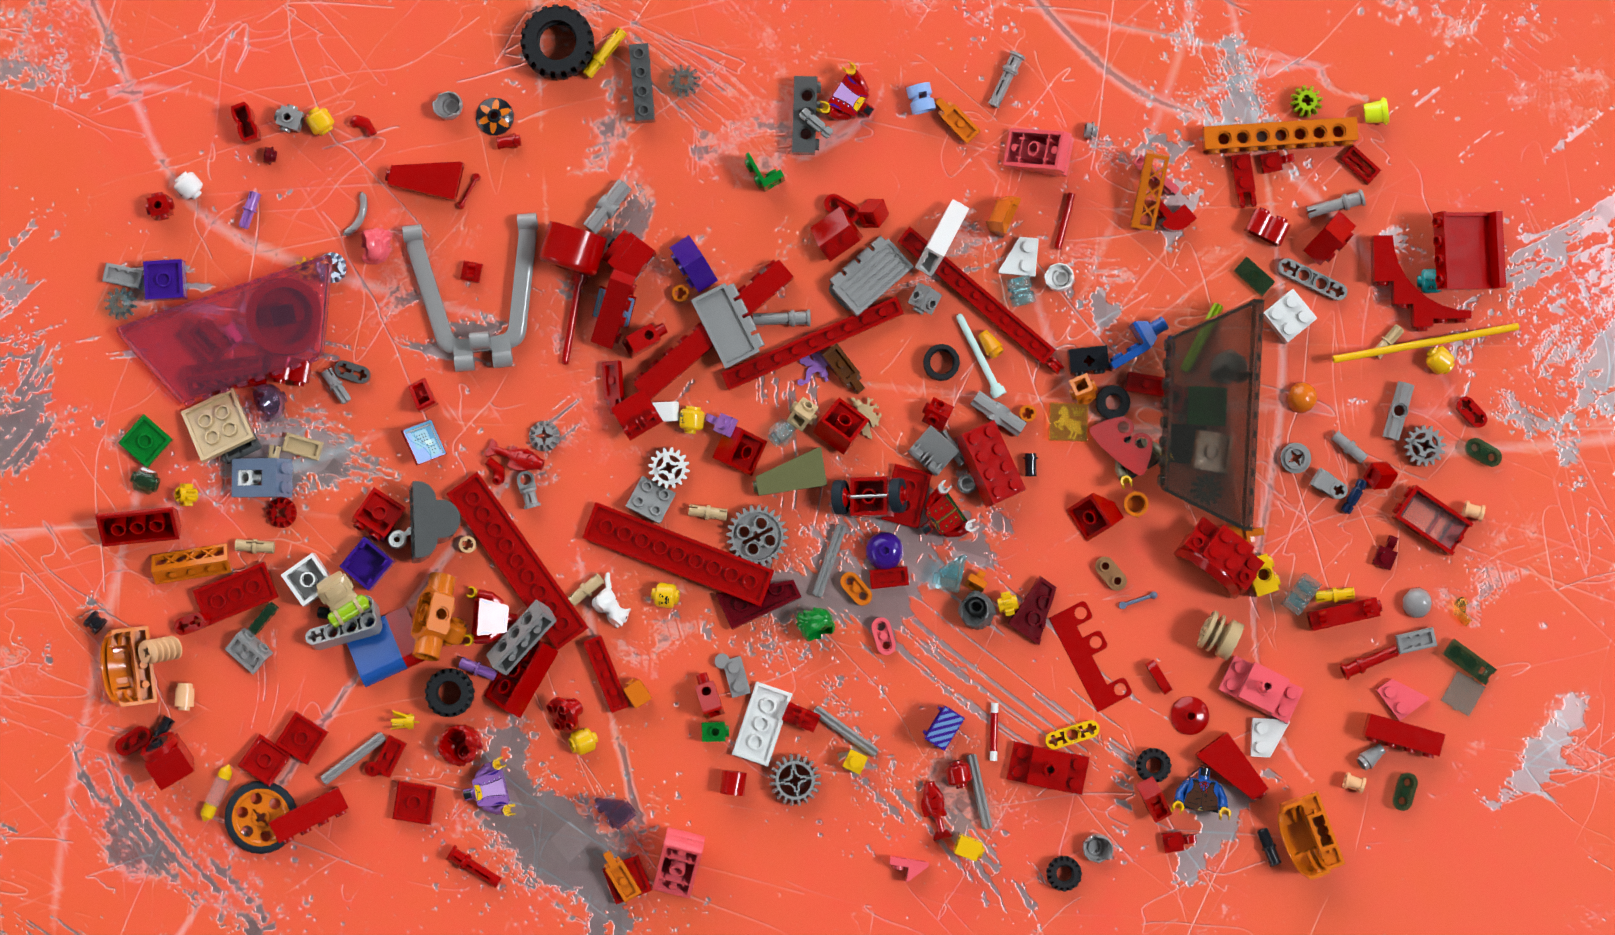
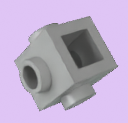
M287 104V107L281 105V108L276 110L274 120L280 126L279 130L290 133L291 130L300 133L306 115L298 111V107Z
M918 282L908 303L914 306L913 310L921 315L924 312L932 315L942 294Z

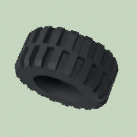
M553 4L552 7L545 6L542 7L541 11H535L532 14L533 16L525 22L526 26L522 28V39H520L522 53L528 65L542 77H548L551 80H567L570 76L575 77L579 75L578 72L584 70L587 63L591 61L595 48L594 35L586 18L576 9H570L566 5L561 7L558 4ZM555 25L569 28L576 40L574 51L568 57L561 60H553L546 57L540 48L541 35L546 29Z

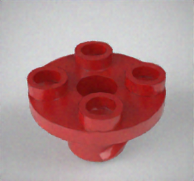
M555 697L546 705L556 730L572 733L578 728V716L583 713V706L580 701L575 698L565 700Z

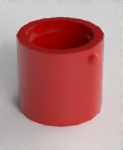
M723 770L720 793L744 796L747 773Z

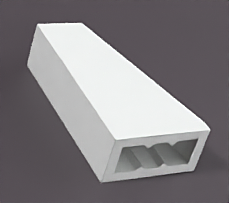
M952 199L915 268L932 277L969 210L968 207Z

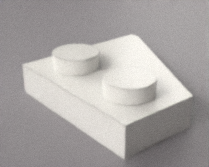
M1019 237L999 269L998 274L1035 277L1039 238Z
M1252 718L1250 756L1271 757L1290 720L1286 724L1278 719Z

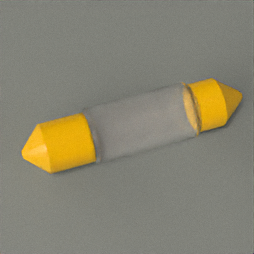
M229 764L219 770L207 794L204 806L200 812L204 822L213 819L228 788L232 776Z

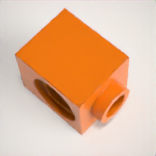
M633 678L625 683L626 688L623 690L635 709L653 698L641 679L636 681Z

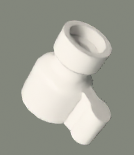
M411 527L405 532L401 530L392 531L388 536L389 545L395 549L404 547L407 543V536L411 535Z

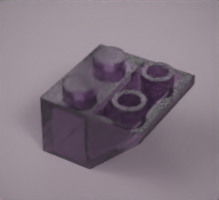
M599 795L594 799L596 802L594 807L600 814L604 812L608 817L606 821L612 829L616 827L619 830L638 814L626 798Z

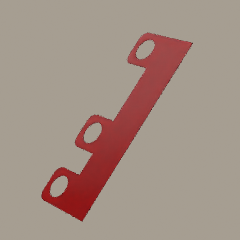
M1081 601L1049 619L1097 712L1130 696L1132 690L1125 678H1119L1108 685L1104 680L1092 655L1104 650L1107 647V642L1101 631H1095L1082 637L1077 626L1090 620L1092 613L1087 603ZM1084 607L1086 609L1087 615L1084 619H1078L1075 616L1076 608ZM1093 636H1098L1102 639V645L1099 648L1091 647L1090 639ZM1123 683L1126 686V693L1124 695H1117L1115 693L1114 687L1116 684Z

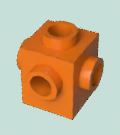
M1087 373L1069 380L1072 388L1069 389L1072 400L1076 399L1079 405L1089 404L1093 399L1097 398L1095 391L1098 389L1094 380L1090 381Z

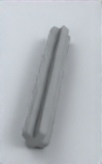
M841 524L836 525L812 592L814 596L822 597L846 531V527Z
M816 706L813 712L821 715V721L872 757L876 755L879 750L876 746L823 708Z
M379 732L320 777L323 783L329 784L386 741L384 734Z
M970 754L966 758L972 774L971 781L981 825L984 830L992 828V822L977 755Z

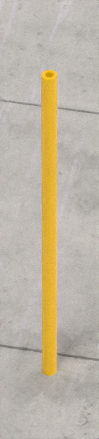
M1507 324L1332 356L1333 363L1512 332L1519 330V324Z

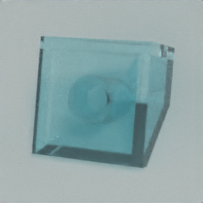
M963 554L941 567L938 573L934 572L932 583L935 584V588L959 593L967 555Z

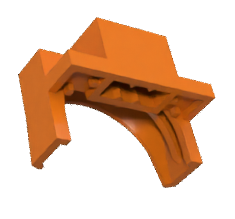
M1318 791L1279 803L1280 809L1277 814L1280 834L1290 859L1301 875L1313 880L1331 873V869L1346 864Z

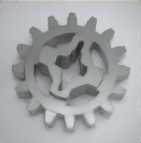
M1421 425V430L1418 427H1414V433L1408 432L1410 438H1404V441L1408 442L1407 445L1403 446L1404 449H1408L1405 456H1411L1410 462L1416 460V466H1419L1421 462H1423L1424 467L1428 466V462L1434 465V459L1439 461L1441 460L1439 454H1445V451L1441 449V447L1446 446L1445 443H1441L1444 436H1438L1439 430L1433 432V426H1429L1426 429L1425 425ZM1424 433L1421 439H1415L1418 434ZM1432 437L1435 439L1436 445H1434ZM1426 441V445L1430 449L1423 450V447L1420 446V444L1418 443H1424ZM1412 446L1415 447L1417 454L1414 453ZM1427 453H1434L1430 458L1424 459Z

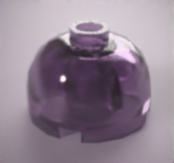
M268 383L253 387L256 390L253 391L254 402L258 412L261 411L264 415L261 416L264 423L279 418L283 414L285 403L287 402L285 392H281L274 384Z

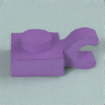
M709 413L705 416V421L715 425L714 431L727 437H731L738 422L737 419L720 413L719 418Z

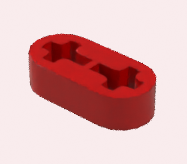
M1465 396L1456 401L1457 411L1471 426L1475 428L1485 426L1488 420L1487 415L1473 399ZM1461 401L1469 402L1468 407L1471 409L1470 412L1466 408H1461ZM1472 413H1474L1476 416L1481 415L1482 423H1475V417L1472 415Z
M203 611L187 615L176 620L174 629L179 635L193 633L208 626L209 616ZM201 618L202 621L196 624L194 620ZM188 623L189 626L183 629L182 625Z
M1152 659L1147 662L1145 666L1162 693L1165 695L1172 691V687L1155 660Z

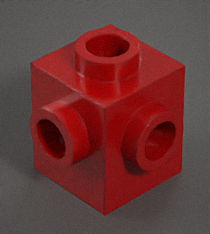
M157 192L151 194L152 197L147 198L148 204H145L147 214L151 215L152 218L162 221L174 215V201L167 194ZM161 202V207L157 209L156 203Z
M933 397L931 403L926 402L922 413L925 414L922 422L943 431L954 407Z

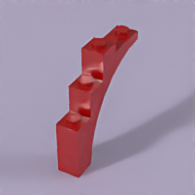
M1374 235L1371 237L1372 283H1377V286H1389V283H1391V306H1397V309H1408V305H1410L1411 328H1416L1417 332L1428 331V328L1433 327V320H1435L1436 324L1447 323V320H1454V323H1466V320L1472 318L1471 310H1460L1443 306L1427 298L1415 288L1399 265L1395 253L1393 235Z

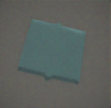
M1457 671L1441 701L1452 706L1453 710H1459L1469 716L1483 693L1485 686L1474 681L1473 677L1469 678Z

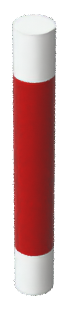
M991 703L990 761H997L999 703Z

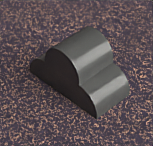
M412 481L409 487L412 563H421L431 556L437 544L445 543L453 537L460 525V513L453 503L446 500H436V494L428 484L421 481Z

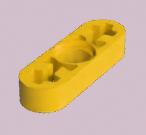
M1087 720L1048 733L1045 737V743L1051 749H1058L1097 736L1100 727L1097 722ZM1089 723L1096 727L1093 730V734L1084 732L1085 737L1081 738V731L1078 726H1082V730L1088 728ZM1070 729H1075L1078 733L1075 740H1069L1067 737V732ZM1060 732H1063L1066 743H1063V740H1059L1056 746L1053 743L1049 744L1052 735L1058 738L1061 737Z

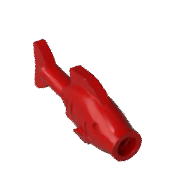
M491 439L489 448L485 453V457H492L496 454L507 457L510 460L507 467L518 472L527 470L541 471L545 460L527 448L519 449L516 446H512L511 450L498 447L494 439Z
M929 781L924 783L923 798L921 800L924 817L931 815L935 819L937 832L934 835V841L950 838L953 834L944 828L942 816L947 815V811L944 808L945 799L940 789L936 786L935 781Z

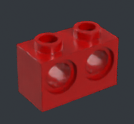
M1153 776L1136 785L1155 823L1172 815L1167 801Z

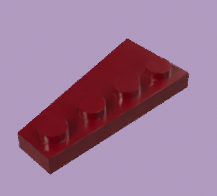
M794 580L770 584L762 606L727 593L716 594L732 630L802 598Z

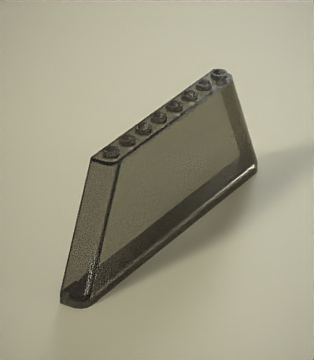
M1252 299L1171 334L1164 340L1166 359L1163 360L1165 378L1162 379L1164 397L1161 399V408L1163 409V417L1160 418L1162 436L1159 438L1161 455L1158 458V465L1161 469L1157 477V484L1163 491L1244 531H1253L1264 315L1263 299Z

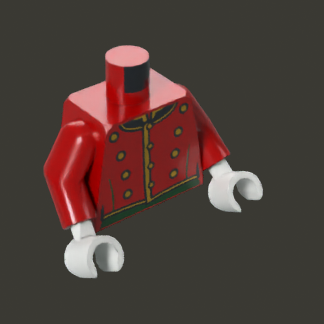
M943 480L929 495L926 502L925 515L928 521L920 526L922 531L927 536L936 529L939 535L943 534L946 538L961 537L969 532L978 530L979 526L976 528L972 526V522L976 519L970 521L966 519L948 493L952 485L949 488L944 487L946 480Z

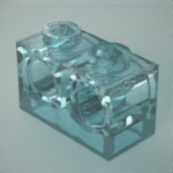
M1303 573L1281 605L1296 616H1300L1322 584L1307 573Z

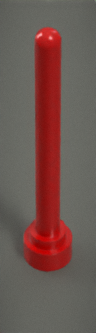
M572 274L571 281H573L574 290L561 360L563 365L569 363L581 289L584 287V283H587V275Z

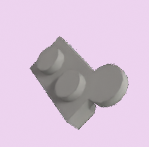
M724 653L718 654L715 657V665L718 668H724L732 698L751 693L741 656L729 659Z

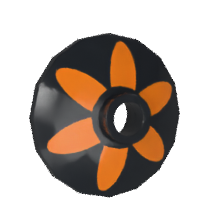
M490 98L479 105L476 112V121L483 132L498 136L511 128L514 121V113L512 107L505 100ZM494 112L498 114L496 119L491 118V114Z

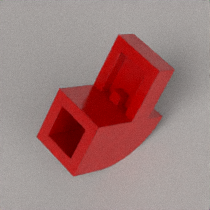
M1160 200L1157 217L1165 220L1160 225L1164 230L1179 232L1197 219L1185 204L1172 213L1163 201Z

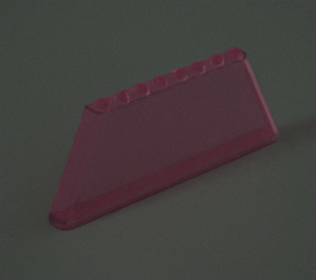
M330 255L320 256L116 327V331L123 342L180 404L184 403L185 406L196 403L195 399L202 397V400L211 398L213 393L217 391L220 394L231 391L230 387L237 385V388L249 385L248 381L252 379L255 382L266 379L265 375L272 373L275 376L284 373L283 369L290 367V370L301 367L302 362L308 361V364L319 361V357L323 356L325 351L333 262Z

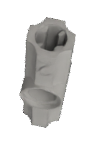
M618 179L610 191L604 194L597 202L594 211L583 225L597 234L607 220L616 214L620 204L632 189Z
M1398 381L1391 406L1388 409V417L1382 437L1399 441L1405 417L1409 411L1408 407L1414 385ZM1396 406L1402 408L1403 413L1401 416H1397L1394 413Z
M980 390L970 403L978 411L985 414L990 421L995 420L998 426L1004 427L1017 437L1027 424L1024 420L1011 413V410L1005 405L994 401Z

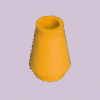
M988 330L978 335L987 356H990L991 359L998 357L1004 352L1003 345Z

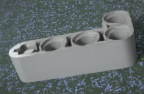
M364 595L369 600V604L371 603L370 608L337 628L332 626V624H326L310 629L305 635L306 642L315 650H323L378 634L382 630V620L378 604L370 596ZM374 621V624L368 627L369 623ZM356 626L355 630L350 632L351 628ZM338 631L337 635L332 637V634Z

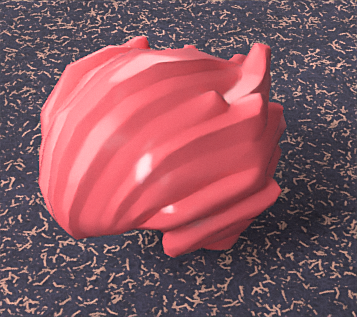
M383 228L364 230L361 233L363 241L361 247L365 249L362 256L363 262L368 265L385 262L391 251L390 240H392L391 236H393V233Z

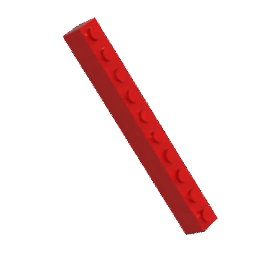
M772 260L765 266L766 271L762 274L758 272L750 279L752 283L747 287L744 284L738 289L740 295L734 298V301L742 298L748 310V313L742 315L743 319L752 315L794 279V276L780 260L776 262ZM701 322L692 328L694 331L689 336L685 334L677 341L679 343L678 346L674 349L672 346L663 353L665 357L660 361L657 359L648 366L650 369L645 374L640 372L634 378L635 382L633 385L639 391L644 388L650 400L714 347Z

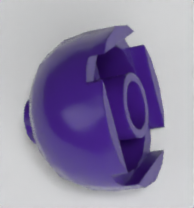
M880 532L873 535L866 545L867 559L878 569L896 567L904 555V547L901 540L890 532Z

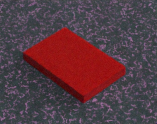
M895 464L892 478L904 479L908 492L907 506L904 512H894V517H881V520L918 529L932 473Z

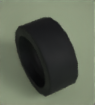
M935 345L924 356V370L934 380H948L959 369V355L949 345ZM939 351L947 352L953 361L950 371L944 374L936 373L930 365L931 357Z

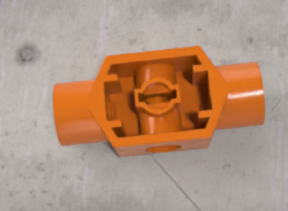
M431 572L427 587L418 597L410 633L415 639L412 655L416 658L426 661L439 660L443 639L451 629L450 619L455 610L453 592L456 578L452 575Z

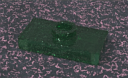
M1247 256L1234 270L1240 278L1261 296L1275 283L1270 276Z

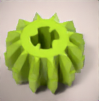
M1303 85L1302 91L1296 88V94L1291 95V98L1295 101H1292L1290 106H1296L1293 112L1296 113L1299 110V117L1306 113V117L1310 118L1311 112L1316 115L1318 113L1317 109L1322 108V105L1317 102L1322 101L1323 97H1317L1320 93L1319 90L1315 93L1312 92L1314 86H1310L1307 91L1306 85ZM1305 97L1307 100H1310L1308 106L1306 103L1302 102L1305 99Z

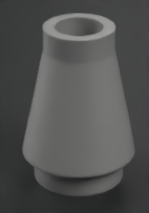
M1377 744L1360 753L1356 760L1361 768L1367 771L1374 767L1386 751L1380 744Z

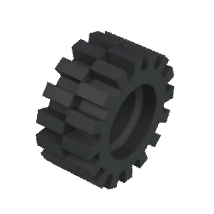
M1148 748L1138 755L1136 771L1143 780L1153 776L1156 782H1162L1171 772V760L1164 751L1157 748ZM1151 758H1157L1161 763V768L1156 773H1150L1146 768V763Z
M1058 856V858H1054L1048 864L1046 876L1048 882L1056 890L1066 892L1078 886V883L1081 881L1082 872L1081 867L1073 858ZM1062 866H1067L1071 869L1072 874L1067 881H1061L1057 877V870Z

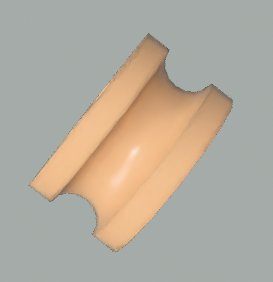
M464 536L459 541V548L464 553H472L477 547L476 540L471 536ZM470 539L472 540L471 544L473 543V547L466 550L464 549L463 542Z

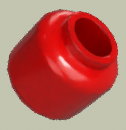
M963 759L949 762L945 768L949 785L956 786L957 789L967 787V782L972 780L970 766L967 762H963Z

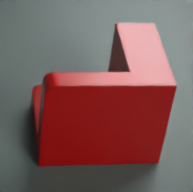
M867 199L857 211L863 228H879L889 216L884 199Z
M1374 462L1370 464L1363 478L1374 490L1389 489L1398 473L1388 462Z

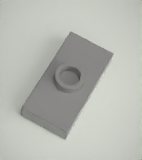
M106 263L102 281L141 290L144 270Z
M1433 627L1395 635L1399 654L1437 646Z

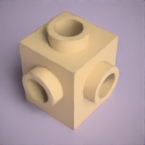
M802 397L799 403L796 401L789 409L792 413L786 421L802 432L807 424H813L817 418L815 413L819 407Z

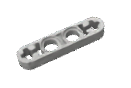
M1285 258L1278 263L1277 269L1281 275L1332 300L1341 301L1347 296L1345 285L1289 258ZM1288 262L1290 263V268L1295 269L1296 266H1298L1299 268L1295 272V275L1292 276L1291 274L1293 273V271L1287 270L1286 272H1284V267H1282V264H1286ZM1301 270H1306L1309 273L1308 280L1302 281L1299 278ZM1322 278L1326 281L1324 289L1317 288V279ZM1330 282L1333 283L1331 288L1338 289L1340 287L1343 295L1336 297V293L1332 290L1327 293Z

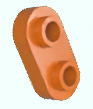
M847 572L842 575L840 584L848 595L858 605L869 604L872 600V592L857 574ZM847 578L853 579L852 585L846 583ZM861 592H864L866 594V598L864 600H861L859 598V594Z

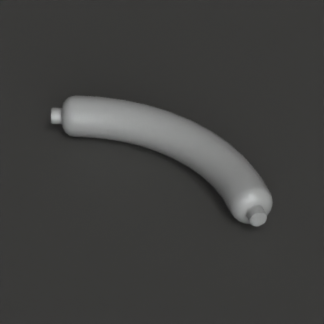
M360 192L359 195L360 209L358 216L353 224L344 230V236L353 234L365 219L368 203L367 195L363 192Z

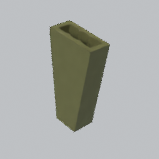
M819 447L756 476V481H753L754 493L758 492L759 496L827 486L822 449Z

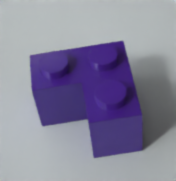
M689 235L670 247L673 252L671 258L678 265L683 276L687 274L688 277L685 279L691 288L695 287L698 292H701L718 281Z

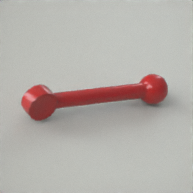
M475 173L473 175V181L471 182L467 192L465 193L462 201L457 204V207L459 209H463L465 207L464 203L468 198L472 188L474 187L476 181L480 180V175L478 173Z

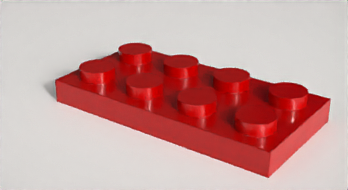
M265 562L193 590L200 611L207 613L209 616L208 626L279 598Z

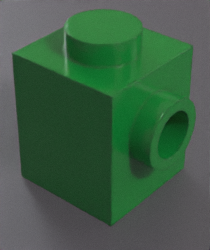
M725 721L702 722V742L726 741V737H729V725H725Z

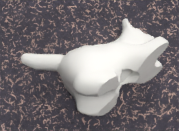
M607 572L605 575L606 587L592 599V607L598 613H606L608 621L615 628H618L627 622L631 609H624L619 606L616 596L612 591L610 573Z

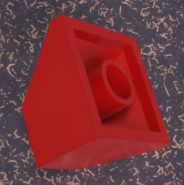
M1095 493L1088 495L1066 509L1086 541L1096 537L1124 518L1113 501Z

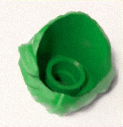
M814 607L810 611L804 610L803 614L798 612L796 625L806 641L810 642L814 639H821L822 634H832L835 631V623L828 610Z

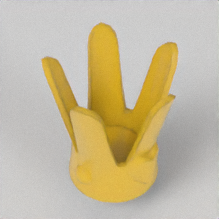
M392 710L393 715L399 718L391 719L394 728L390 730L401 728L413 729L414 723H420L419 721H414L415 714H404Z

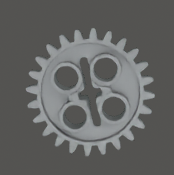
M759 504L757 510H755L754 506L750 505V511L744 507L743 515L737 512L738 519H731L734 525H728L732 532H728L726 535L731 536L732 539L728 540L727 543H733L729 550H736V556L740 555L749 561L757 564L761 562L762 566L766 565V560L772 564V557L778 560L779 555L777 553L783 554L784 550L781 547H787L788 545L783 540L789 538V536L784 535V532L789 529L782 527L786 521H779L782 515L775 516V509L768 512V506L762 510L761 504ZM758 518L766 520L767 525L765 528L757 525ZM745 526L749 529V536L741 535V527ZM770 527L773 528L772 531L762 535L760 541L756 538L746 544L742 543L744 540L754 536L755 531L760 533ZM767 535L774 536V545H769L766 542ZM752 543L758 546V552L755 554L749 551V545Z

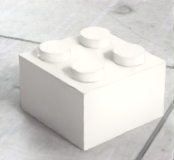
M1294 289L1287 292L1261 314L1284 344L1292 340L1317 319Z
M311 553L281 574L303 607L319 598L317 584L331 575L316 553Z

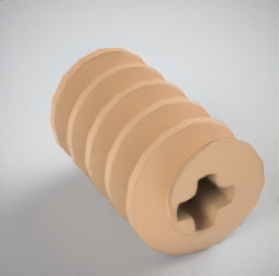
M174 636L142 641L138 647V654L143 663L165 662L179 659L182 655V646L180 641Z

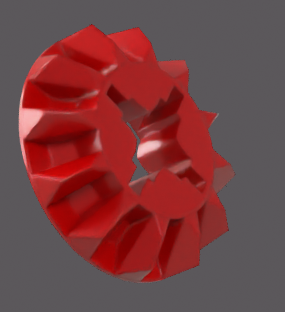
M276 498L266 508V517L273 526L286 528L294 523L297 517V509L291 500ZM275 507L279 509L286 508L284 513L287 519L282 516L277 517L278 511Z

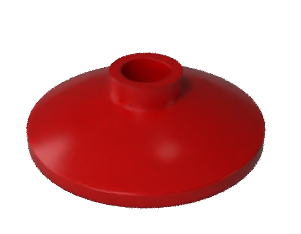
M1184 697L1174 704L1171 710V721L1173 726L1183 734H1198L1208 724L1209 710L1202 700L1196 697ZM1190 712L1194 714L1192 720H1189L1187 717Z

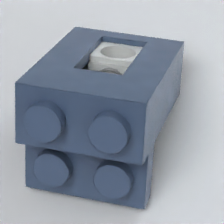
M232 459V497L292 498V459Z

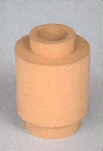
M177 683V688H175V706H178V710L190 711V707H194L195 689H193V684Z

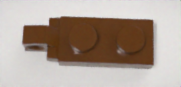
M837 343L821 355L844 386L848 389L851 387L856 394L865 389L859 381L861 379L860 372Z

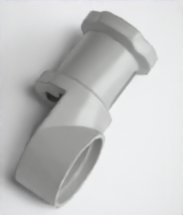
M529 471L521 472L517 477L520 494L523 495L525 502L524 510L540 506L541 503L538 502L536 495L537 488L534 475ZM523 474L530 475V484L524 485L521 483V476Z

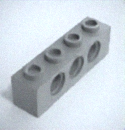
M535 600L491 648L486 656L494 669L507 676L557 621L548 606Z

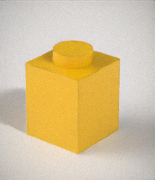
M850 748L842 767L860 775L868 756Z

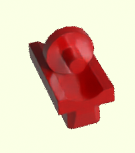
M789 702L782 720L814 733L821 715Z

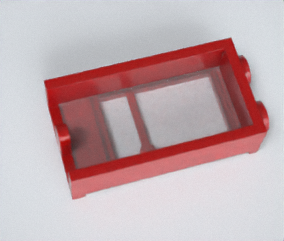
M1413 485L1412 488L1409 486L1403 494L1405 498L1402 503L1398 502L1392 510L1394 512L1392 518L1432 543L1447 555L1453 556L1455 553L1453 550L1458 543L1462 542L1464 539L1463 535L1474 523L1419 486Z

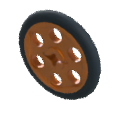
M260 781L243 785L235 791L226 806L224 818L227 832L234 843L243 850L257 854L274 852L285 844L283 842L278 843L270 825H267V823L296 808V804L289 792L278 784L273 783L270 788ZM254 793H259L262 796L261 803L254 804L251 801V796ZM277 798L280 800L281 805L278 809L271 808V799ZM238 808H247L248 815L245 818L239 817L237 814ZM258 812L260 814H266V816L264 817L266 819V822H258L256 820L258 819ZM246 825L251 826L253 829L252 835L248 837L242 833V828ZM267 830L271 833L270 841L265 842L261 839L263 831Z

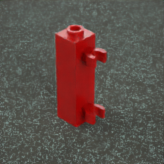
M1371 597L1306 612L1310 631L1381 616L1382 604L1380 600H1377V597Z

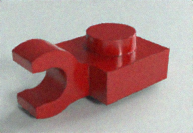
M1279 151L1260 155L1263 174L1282 171L1283 164L1295 161L1294 153L1281 157Z
M1181 831L1162 834L1165 853L1183 851L1184 844L1197 843L1195 834L1182 836Z

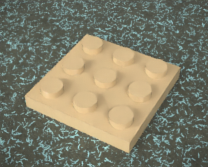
M233 387L181 411L202 463L255 439Z

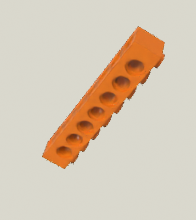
M1357 117L1204 126L1202 128L1203 152H1208L1209 155L1220 154V151L1227 150L1228 153H1238L1239 149H1246L1247 152H1256L1258 148L1274 151L1277 150V147H1285V150L1296 149V146L1302 145L1307 149L1315 148V145L1323 144V147H1333L1334 143H1342V146L1354 145L1353 142L1359 140ZM1334 128L1341 130V137L1334 136ZM1315 129H1319L1322 131V138H1316L1314 136ZM1295 131H1302L1304 138L1302 140L1297 139ZM1276 132H1282L1285 139L1283 141L1277 140ZM1257 133H1263L1265 135V142H1259L1257 140ZM1238 134L1246 136V143H1240L1237 140ZM1220 135L1226 136L1227 144H1220L1218 137Z

